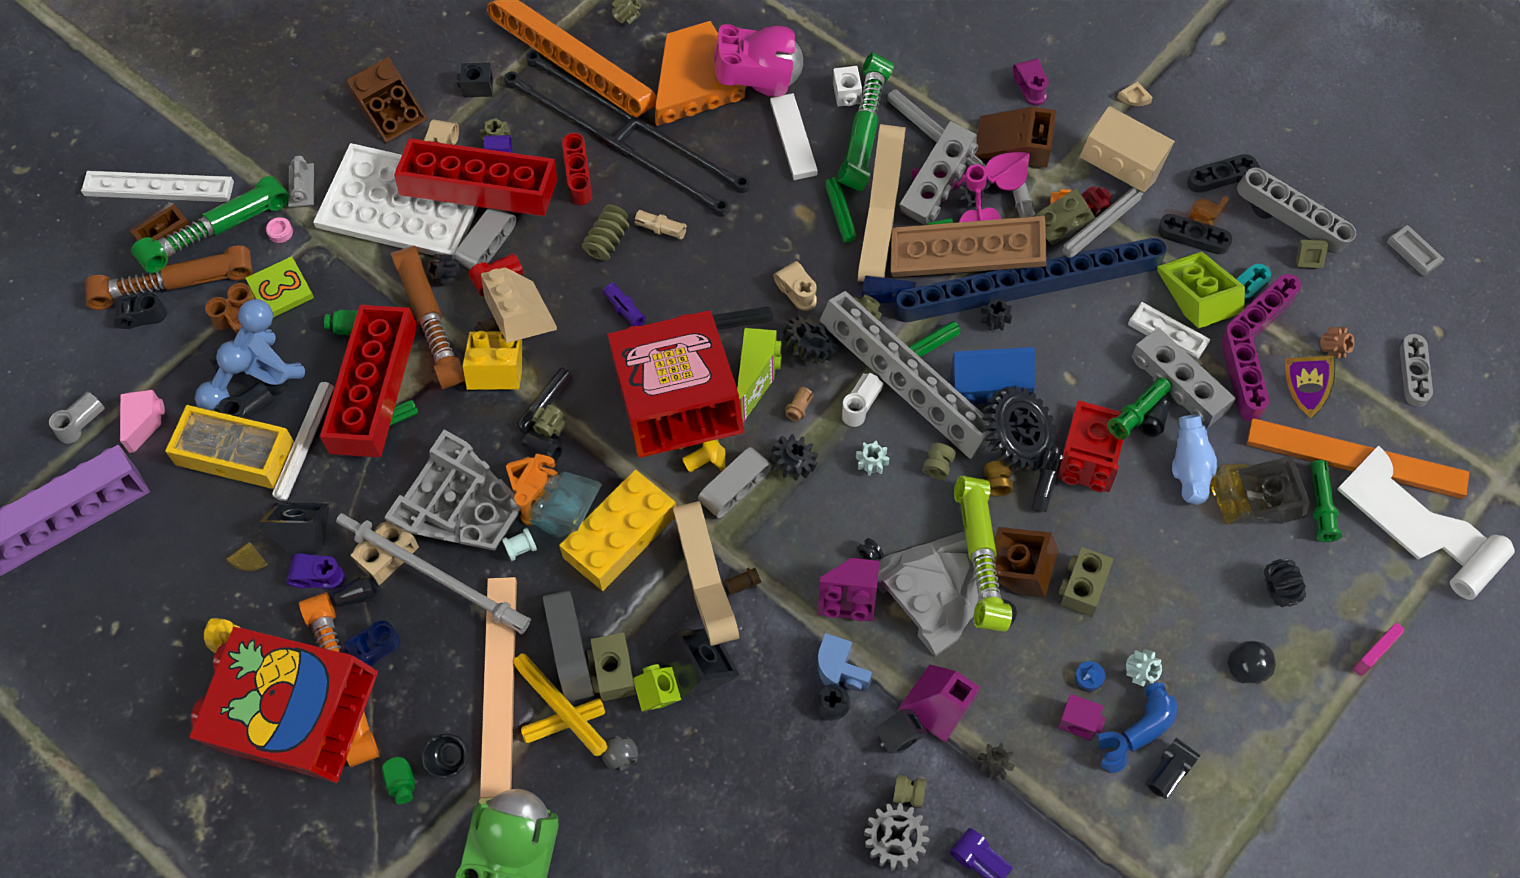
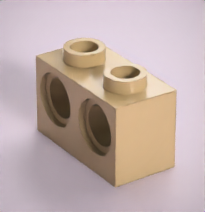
M388 521L380 523L374 530V532L388 540L393 537H399L394 543L412 554L419 548L413 535ZM367 540L359 543L351 554L355 564L365 574L370 575L379 586L403 563L400 559ZM379 556L376 561L368 562L371 557Z

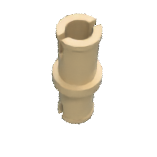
M639 210L635 216V220H639L635 221V225L654 230L656 234L661 235L664 233L678 239H683L686 229L683 228L687 227L686 224L669 220L665 215L660 214L657 216Z

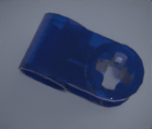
M379 620L359 634L346 640L342 645V649L345 653L355 656L372 667L377 661L398 648L400 636L388 621ZM390 632L386 640L379 641L382 634Z

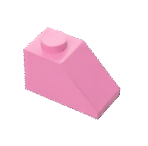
M153 390L121 394L120 441L129 453L135 452L161 426V415L165 413L163 400L159 399Z

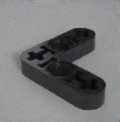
M1247 154L1238 155L1193 169L1189 174L1187 185L1193 192H1206L1233 183H1239L1249 169L1260 168L1253 156ZM1224 170L1229 176L1220 177L1216 174V171ZM1249 202L1255 214L1260 218L1268 219L1273 217Z

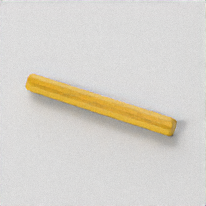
M523 653L514 658L515 668L594 756H600L607 750L606 742L530 658Z

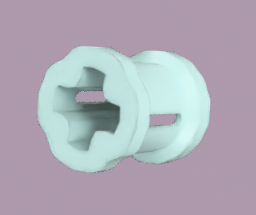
M528 528L523 529V533L507 539L505 537L502 539L511 561L515 560L516 556L529 550H537Z

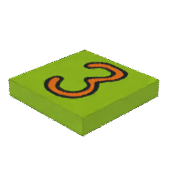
M292 256L246 277L255 298L269 304L274 314L273 317L314 298Z

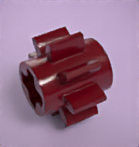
M1092 186L1082 194V197L1096 217L1111 206L1109 199L1112 198V195L1106 188L1102 189L1101 186L1098 188Z

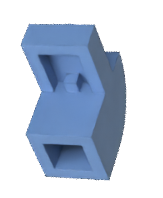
M825 633L818 653V673L822 682L825 685L835 684L838 686L841 682L853 691H861V689L868 691L872 672L847 664L852 651V642Z

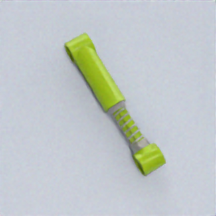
M960 476L955 484L954 498L961 505L968 556L973 562L976 586L978 588L977 593L979 594L978 602L974 609V625L979 629L1006 632L1011 624L1012 609L1009 604L1003 603L1000 590L997 589L999 583H997L998 577L995 576L997 571L994 570L996 567L994 558L997 553L988 506L990 483L985 479Z

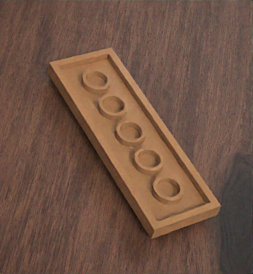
M1045 216L892 228V277L1046 266Z

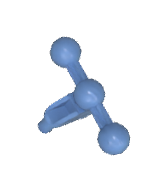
M251 299L239 308L238 319L241 328L234 340L223 343L217 350L216 360L219 369L212 381L202 383L196 390L195 401L198 408L220 412V402L230 397L226 388L233 374L243 371L274 385L283 384L289 379H302L304 377L305 368L301 366V363L285 364L270 347L275 342V334L272 330L268 329L272 324L274 314L269 304L265 301Z

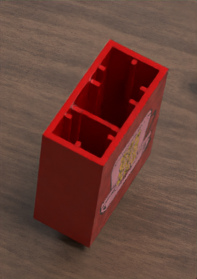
M711 310L695 314H683L674 319L643 326H631L625 330L608 333L615 372L638 458L744 433L739 393Z

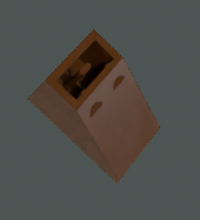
M389 57L346 80V88L385 143L428 120Z
M1027 107L980 116L977 133L978 149L975 156L991 160L1001 154L1024 152L1029 153L1028 165L1047 167L1052 148L1056 110Z

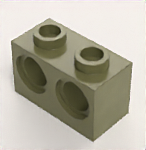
M1077 188L1033 215V217L1045 216L1046 239L1052 246L1095 219L1094 214Z
M1081 547L1079 555L1073 554L1067 569L1072 572L1070 579L1064 578L1058 594L1063 596L1060 605L1092 617L1114 558ZM1082 566H1090L1095 572H1087ZM1073 590H1082L1086 596H1077Z

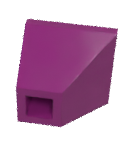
M850 558L821 576L817 615L829 618L854 619L856 621H873L880 561Z
M929 664L897 711L900 709H913L924 728L946 743L977 699L980 687L955 670Z

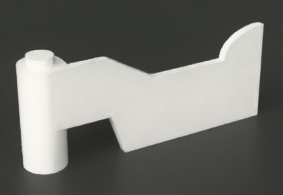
M1378 446L1337 490L1416 559L1419 560L1440 549L1446 551L1463 566L1450 581L1452 589L1462 598L1473 600L1515 552L1512 542L1502 535H1491L1486 538L1468 522L1434 514L1427 510L1391 479L1393 475L1391 460L1384 450Z

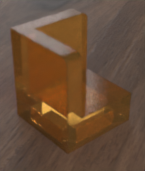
M1224 196L1219 205L1205 198H1202L1200 201L1197 200L1192 207L1188 219L1215 226L1223 214L1229 198Z

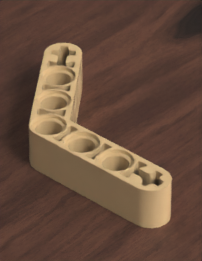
M880 124L858 281L883 284L906 127Z
M700 501L673 507L697 607L710 645L713 646L739 639L736 620L721 583Z

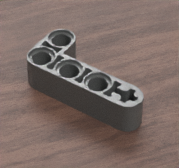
M570 589L543 596L555 662L565 698L572 702L595 696Z

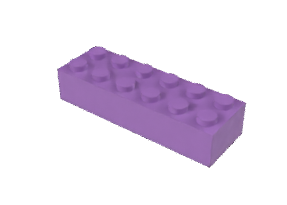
M119 445L104 450L97 457L79 464L68 473L55 477L48 484L37 490H32L21 499L0 508V576L150 492L138 469Z

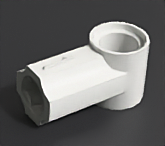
M863 373L851 394L844 398L842 420L848 426L857 427L865 421L866 413L883 388V382L879 380L878 376L871 373Z

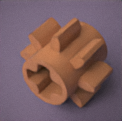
M1329 327L1328 332L1323 333L1321 336L1320 347L1323 352H1328L1327 356H1334L1336 359L1346 358V353L1352 352L1354 348V337L1352 334L1347 333V327Z

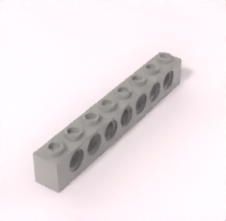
M846 291L828 301L819 322L827 327L828 331L967 457L972 459L987 448L990 441H986V439L993 433L989 430L983 431V428L990 425L991 422L982 420L985 416Z

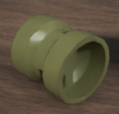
M933 443L928 451L929 459L925 460L922 471L931 478L945 480L950 472L949 464L953 463L956 452L945 444Z
M897 774L893 804L910 802L913 807L922 809L927 779L916 778L912 781L906 775Z

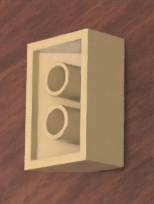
M1109 106L1089 135L1080 158L1136 189L1145 192L1155 183L1175 141Z
M506 267L493 269L481 274L484 298L506 343L557 330L556 324L533 281Z

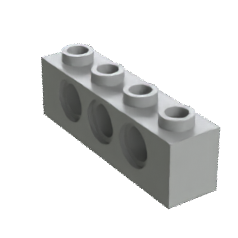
M952 121L949 122L900 203L902 214L923 225H927L930 220L934 221L937 218L941 209L939 207L943 199L947 200L953 190L951 185L956 178H961L966 168L964 165L968 157L973 158L978 149L977 134ZM950 151H957L959 153L957 157H949L947 154ZM940 171L945 172L947 174L944 178H937L934 176L937 172ZM926 192H931L934 194V197L924 199L922 195Z
M1159 327L1136 344L1132 355L1136 365L1146 370L1153 377L1154 381L1159 377L1167 379L1171 384L1169 393L1174 401L1179 405H1183L1191 415H1201L1202 424L1206 428H1209L1230 410L1235 397ZM1158 359L1164 360L1166 363H1162ZM1177 377H1181V378H1183L1185 381H1181V380H1179ZM1196 395H1201L1205 399L1198 398Z

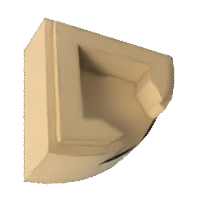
M1138 81L1118 92L1117 96L1119 100L1132 106L1150 104L1153 98Z

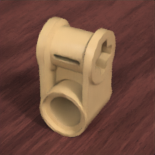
M432 120L424 141L455 145L459 136V126L457 123Z
M794 261L774 273V280L778 288L788 296L799 310L809 311L816 306V283L805 272L799 262Z

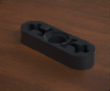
M1175 214L1164 215L1158 226V233L1164 239L1218 255L1225 254L1232 243V235L1227 230ZM1168 224L1173 225L1172 230L1167 228ZM1182 227L1185 228L1183 234L1180 233ZM1190 230H1197L1201 233L1202 237L1192 238L1188 232ZM1210 235L1208 241H1206V236ZM1217 239H1221L1222 244H1218Z

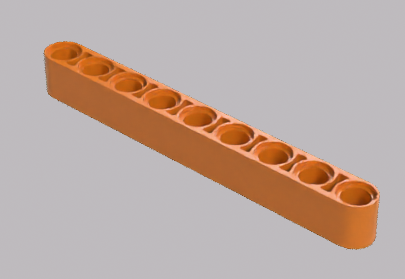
M494 0L488 4V15L495 23L631 116L638 117L656 107L657 97L650 88L521 1Z

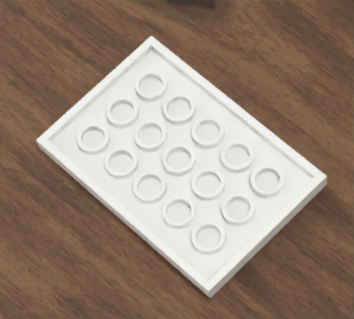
M350 143L313 222L315 227L400 248L415 245L418 252L429 255L452 254V259H454L456 250L467 236L478 207L401 196L398 193L394 173L402 155Z

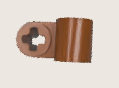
M243 283L234 284L229 288L227 292L228 299L215 297L207 302L205 311L217 329L226 330L231 327L236 335L241 328L238 319L239 308L246 301L255 299L249 286Z

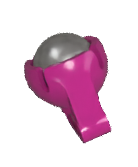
M727 24L720 26L714 51L716 78L725 85L739 84L752 86L756 91L766 96H783L786 94L788 87L797 80L803 68V54L795 42L794 30L784 26L765 27L759 31L741 29Z

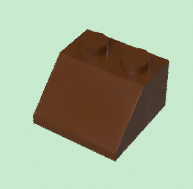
M998 527L994 540L997 553L994 558V564L996 565L994 570L997 571L995 576L998 577L997 583L1019 595L1045 598L1058 554V548L1052 533Z

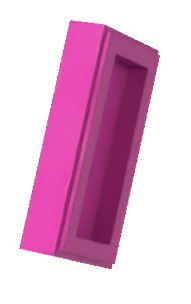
M1396 622L1356 664L1353 670L1360 676L1364 675L1404 633V628Z

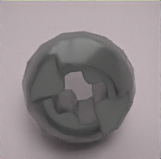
M617 737L606 742L607 750L602 753V759L609 769L614 771L616 768H619L621 771L637 763L639 756L638 747L632 739L626 737L622 740L621 737Z

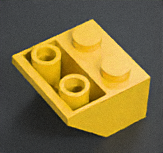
M469 332L463 362L467 390L519 389L522 375V339L506 343L502 332Z

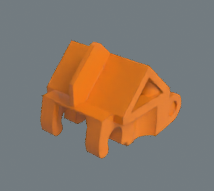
M536 454L534 458L527 457L506 465L512 489L515 493V503L522 512L520 515L521 521L527 526L536 523L552 495L551 486L546 484L548 478L554 481L559 479L558 472L542 467L543 465H547L550 468L555 467L554 459L549 456Z

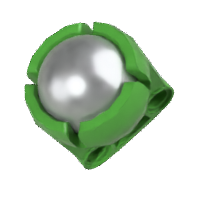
M510 789L497 794L495 797L481 798L473 811L462 864L456 873V878H469V868L477 872L478 878H547L559 827L558 815L550 813V810L545 807L544 803L535 794L522 789Z

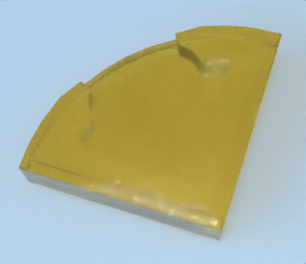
M250 542L227 559L232 566L243 571H255L268 565Z

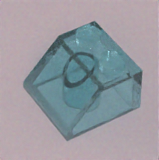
M565 471L554 476L551 475L543 488L545 492L542 498L537 499L532 506L531 512L533 514L529 522L554 538L578 531L602 484L598 481Z

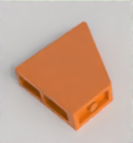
M711 21L667 34L655 109V123L657 126L671 123L674 120L687 116H693L709 109H715L731 102H738L745 98L746 85H725L716 78L714 51L718 33Z

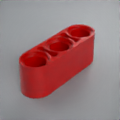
M570 133L562 141L569 194L574 204L585 205L592 199L585 141L582 135Z

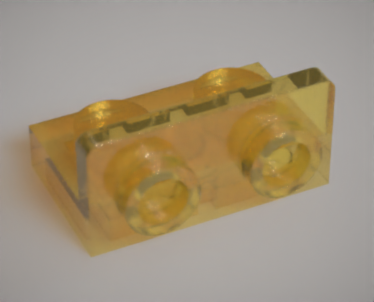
M1223 464L1216 470L1210 487L1226 524H1233L1238 519L1244 517H1261L1268 512L1263 500L1248 498L1247 492L1260 494L1248 464Z

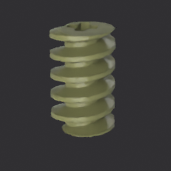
M610 204L604 207L593 228L590 229L588 235L583 240L582 248L586 253L602 261L610 259V254L615 251L614 246H618L620 243L619 238H623L625 235L624 231L630 227L626 221L629 217L625 210Z

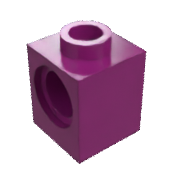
M1070 694L1058 729L1091 741L1095 732L1101 733L1106 719V717L1101 716L1104 706Z

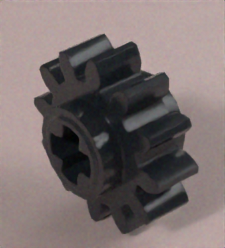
M791 434L788 440L784 436H780L778 442H775L771 449L772 455L769 460L777 462L774 470L779 471L782 469L784 471V478L789 474L793 475L795 481H797L800 474L802 477L808 478L810 472H813L818 464L815 461L818 453L811 452L814 444L806 445L804 443L805 437L803 436L799 440H795L794 434Z

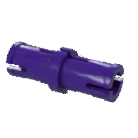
M615 283L608 284L603 290V295L615 306L614 310L619 315H623L631 326H642L646 317L634 306L632 298L625 296Z

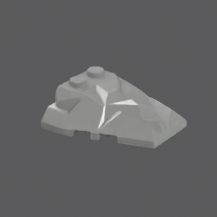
M443 430L429 451V461L404 497L398 496L384 518L411 534L495 551L521 511L520 507L515 503V494L501 479L499 480L490 471L489 465L478 458L473 452V448L466 441Z
M965 531L887 555L879 563L877 588L882 594L888 590L918 626V637L935 657L958 641L968 622L973 619L974 609L978 602L979 594L977 593L976 575L974 574L973 562L968 556Z

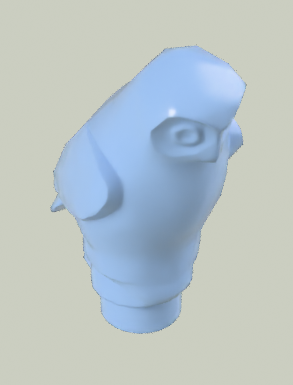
M1188 415L1179 417V437L1177 439L1175 458L1172 462V473L1182 483L1181 495L1187 503L1199 505L1204 503L1209 497L1210 483L1217 470V459L1208 441L1205 425H1202L1201 415Z

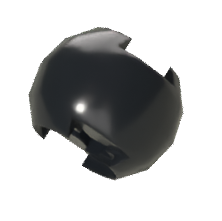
M831 684L824 686L817 692L814 704L815 709L822 718L834 721L841 719L848 713L851 701L850 696L843 687ZM830 698H836L835 707H829Z

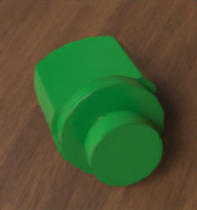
M334 311L333 317L331 314H325L324 328L331 329L333 327V333L350 336L358 311Z
M394 757L389 759L382 767L386 790L391 797L395 798L397 804L408 803L413 799L412 792L415 789L411 767L404 758Z

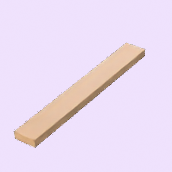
M516 577L488 578L487 597L496 603L508 602L511 604V608L516 610ZM487 611L480 798L495 797L503 791L510 790L512 784L515 670L513 660L515 658L516 630L502 622L500 624L495 622L492 613Z

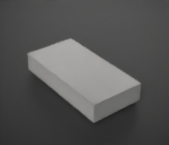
M1408 225L1389 237L1387 241L1423 277L1444 261V258Z

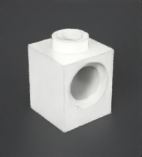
M857 66L833 69V87L838 107L853 106L861 102L862 86Z

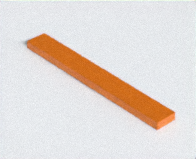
M1254 418L1250 422L1246 443L1247 446L1311 462L1324 460L1328 462V466L1352 472L1376 449ZM1384 451L1391 460L1393 466L1391 479L1396 483L1460 499L1466 497L1469 471Z

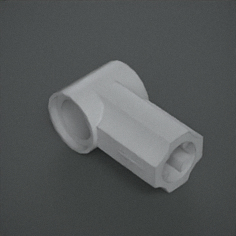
M87 392L67 410L53 413L49 419V426L60 442L64 444L74 443L80 438L81 429L105 408L95 396Z

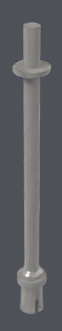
M343 513L337 517L336 523L356 534L354 540L357 543L367 540L491 612L494 621L498 624L502 622L520 634L527 630L531 618L512 609L511 604L508 602L496 603L371 530L372 523L368 520L360 524Z

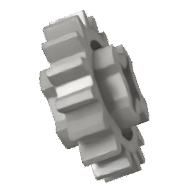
M899 803L897 810H893L892 806L887 804L885 813L880 809L876 810L877 820L869 817L868 824L872 828L865 829L864 835L871 839L865 841V847L873 848L870 853L871 859L877 856L880 857L879 866L882 867L886 862H889L892 871L895 870L896 864H901L902 869L907 870L908 861L916 865L918 864L916 855H925L926 850L921 845L929 844L930 838L923 836L928 832L929 828L928 826H920L923 816L914 817L913 807L905 812L903 811L902 803ZM893 818H898V819H902V820H905V821H904V822L894 821ZM881 826L882 831L885 835L881 839V841L878 842L877 830ZM915 831L917 841L913 848L909 837ZM892 832L895 835L903 833L901 842L898 839L891 840ZM889 852H897L900 853V855H891L889 854Z

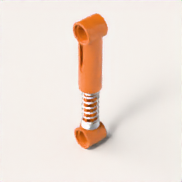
M324 592L300 601L299 606L307 627L312 629L314 638L317 640L316 645L320 648L339 652L341 646L337 645L339 642L338 639H335L337 633L333 632L335 628L333 620L336 618V614L328 593ZM364 712L346 759L350 767L379 757V751Z

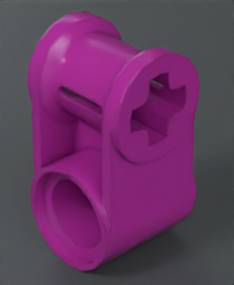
M1035 58L1014 64L1013 76L1025 100L1034 106L1043 104L1047 98L1045 90L1048 87L1049 81L1039 59Z

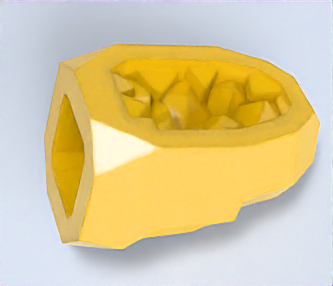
M210 619L204 630L206 646L216 653L218 647L228 641L233 626H239L225 619Z

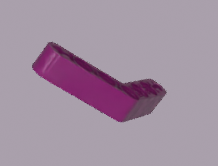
M1284 274L1234 318L1228 324L1221 340L1240 416L1248 422H1251L1253 418L1260 420L1269 404V396L1254 339L1295 301L1301 289V282L1292 274Z

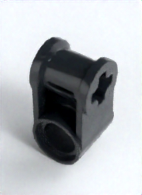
M151 291L133 295H122L114 299V307L116 308L114 325L121 329H132L137 326L157 324L162 322L167 316L166 307L158 296Z

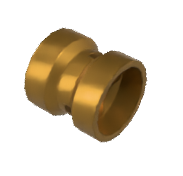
M992 461L984 466L985 477L988 478L990 483V496H1006L1013 492V483L1009 479L1012 473L1011 466L1006 467V461Z

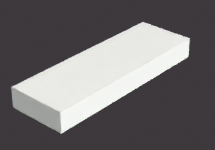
M1141 302L1128 322L1129 326L1147 336L1159 327L1196 362L1211 340Z

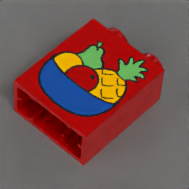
M233 626L228 641L222 643L215 653L213 660L215 674L207 694L197 701L192 710L191 724L193 729L189 738L220 752L338 783L378 671L353 655Z

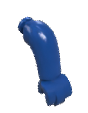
M1152 683L1145 688V694L1148 696V702L1145 705V715L1123 731L1122 735L1115 732L1098 734L1100 749L1108 747L1116 749L1104 755L1101 763L1102 769L1108 770L1109 773H1117L1123 770L1128 762V750L1134 752L1160 737L1173 725L1178 711L1175 697L1168 695L1164 683Z

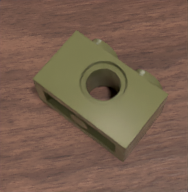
M619 633L591 639L592 649L587 650L589 665L590 667L595 666L597 674L596 676H591L594 693L600 692L602 702L636 695L625 634ZM614 663L618 665L612 672L603 670L607 664Z

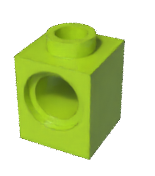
M659 664L642 669L644 674L633 678L642 712L663 708L681 700L672 667L660 669Z

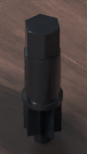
M1052 447L1051 451L1045 452L1032 505L1034 510L1047 512L1063 457L1062 454H1059L1060 448Z

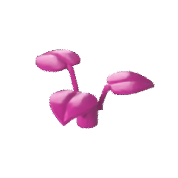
M1012 152L1001 154L992 158L986 167L979 164L971 165L967 169L966 174H963L962 178L953 186L952 191L957 190L966 182L967 188L976 193L977 211L969 210L965 212L959 222L1001 219L999 213L994 208L981 210V190L986 186V179L989 183L996 182L998 188L1005 191H1013L1020 188L1027 178L1029 153ZM921 168L912 169L913 181L915 180ZM940 171L937 172L934 176L937 178H944L947 174L945 172ZM926 192L922 197L924 199H931L934 197V194Z

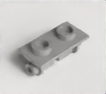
M295 156L289 166V207L314 205V163L307 164L302 156Z

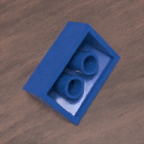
M1034 347L956 351L953 354L950 385L973 405L978 403L990 405L987 400L993 397L994 392L1006 386L1012 387L1016 385L1019 388H1027L1028 392H1034L1035 349Z

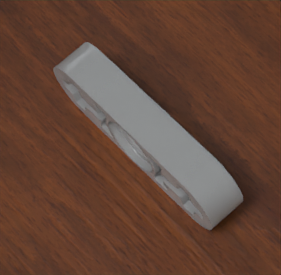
M1410 334L1405 337L1400 345L1404 396L1410 405L1422 407L1428 403L1433 395L1428 344L1422 336ZM1410 344H1413L1414 348L1418 349L1415 353V357H1412L1414 355V349L1413 347L1409 346ZM1415 365L1420 367L1423 374H1413L1409 366ZM1417 386L1419 394L1423 395L1422 397H1419L1418 393L1414 392Z

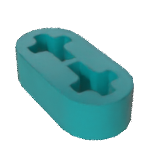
M1254 264L1236 279L1247 288L1244 304L1250 302L1268 285L1271 279V271L1267 266ZM1261 275L1263 277L1258 278L1256 281L1252 280L1254 276Z

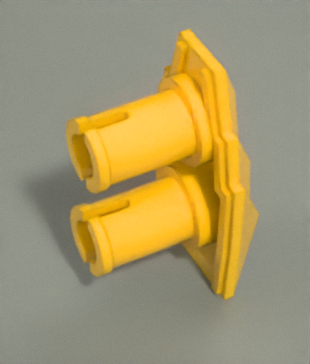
M718 439L704 442L702 448L682 458L690 472L710 461L721 471L726 468L725 449L720 445Z

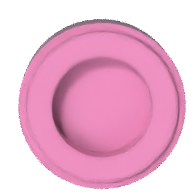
M278 217L268 222L266 232L271 241L283 243L291 238L293 228L286 218Z

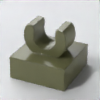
M1300 240L1296 258L1297 266L1324 268L1328 249L1327 241Z

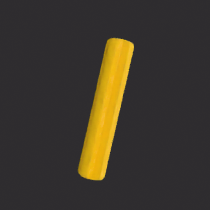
M600 699L574 707L586 721L605 713ZM558 714L523 726L521 732L525 742L530 743L569 727Z

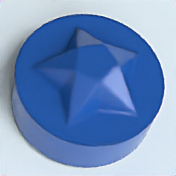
M1093 661L1082 663L1075 673L1077 685L1082 690L1088 692L1098 690L1105 680L1104 669Z

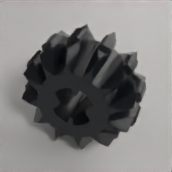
M1288 558L1278 559L1266 565L1264 581L1266 582L1270 597L1277 606L1291 607L1304 600L1306 597V585L1300 573V568L1296 566L1293 560Z

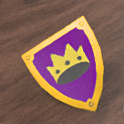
M1335 356L1285 358L1286 380L1291 396L1298 407L1311 419L1323 408L1331 394L1335 380Z

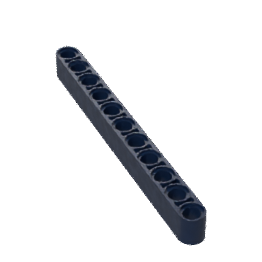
M1148 238L1077 253L1071 258L1063 256L1046 260V266L1001 269L905 289L897 295L895 315L902 322H913L982 307V305L988 306L990 298L993 300L1003 299L1004 302L1154 271L1157 270V266L1162 265L1167 245L1159 238Z

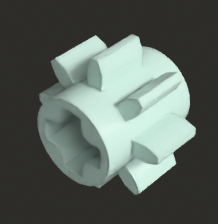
M877 441L868 445L864 442L863 452H856V459L860 460L858 469H864L868 476L876 472L882 474V465H889V458L885 456L887 454V447L882 448L878 445Z
M1146 649L1142 652L1135 650L1134 654L1130 655L1127 659L1126 675L1132 677L1133 683L1138 685L1152 684L1162 673L1161 659L1155 658V652Z

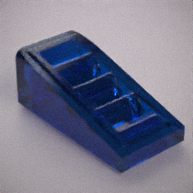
M866 275L862 297L863 295H868L879 302V304L896 302L897 295L905 289L915 288L916 282Z

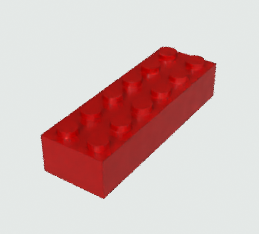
M410 138L394 173L398 193L401 196L539 216L546 215L557 182L555 159Z
M359 305L320 435L329 454L381 457L417 329V324L410 308Z

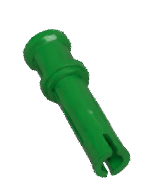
M1159 377L1134 403L1125 405L1121 409V414L1108 422L1107 426L1110 433L1118 439H1126L1130 435V430L1134 426H1139L1143 422L1144 415L1171 390L1169 381Z
M1316 460L1310 463L1316 502L1313 518L1317 520L1318 526L1316 539L1319 542H1334L1342 537V532L1338 529L1337 524L1339 512L1332 500L1328 462Z

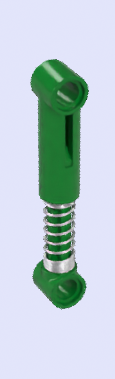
M873 52L867 56L861 69V74L865 76V85L859 111L854 116L845 160L837 175V182L859 192L865 188L870 178L871 170L868 166L878 125L877 107L882 95V87L888 81L894 68L892 61Z
M273 176L264 177L256 184L254 189L202 214V218L198 219L197 223L192 222L191 226L186 225L185 230L180 228L179 233L174 231L173 236L167 235V239L164 237L158 240H153L150 237L140 239L133 245L131 253L146 272H159L166 266L168 257L175 254L176 250L179 249L181 251V248L184 246L188 248V244L194 245L195 240L200 242V238L204 237L206 239V235L216 237L269 209L272 211L280 210L286 206L290 195Z

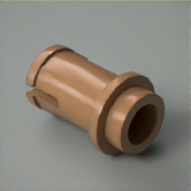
M805 387L798 388L791 404L785 407V415L788 419L798 422L805 417V410L814 397V394H811V390Z

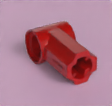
M514 253L491 264L486 262L478 263L469 270V277L481 296H484L482 273L506 267L519 275L524 274L523 268Z

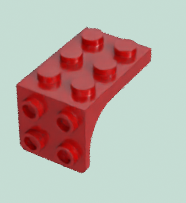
M1077 401L1058 471V479L1071 485L1087 486L1096 492H1110L1119 469L1117 464L1123 440L1114 437L1108 430L1107 425L1112 418H1117L1121 414L1120 411Z

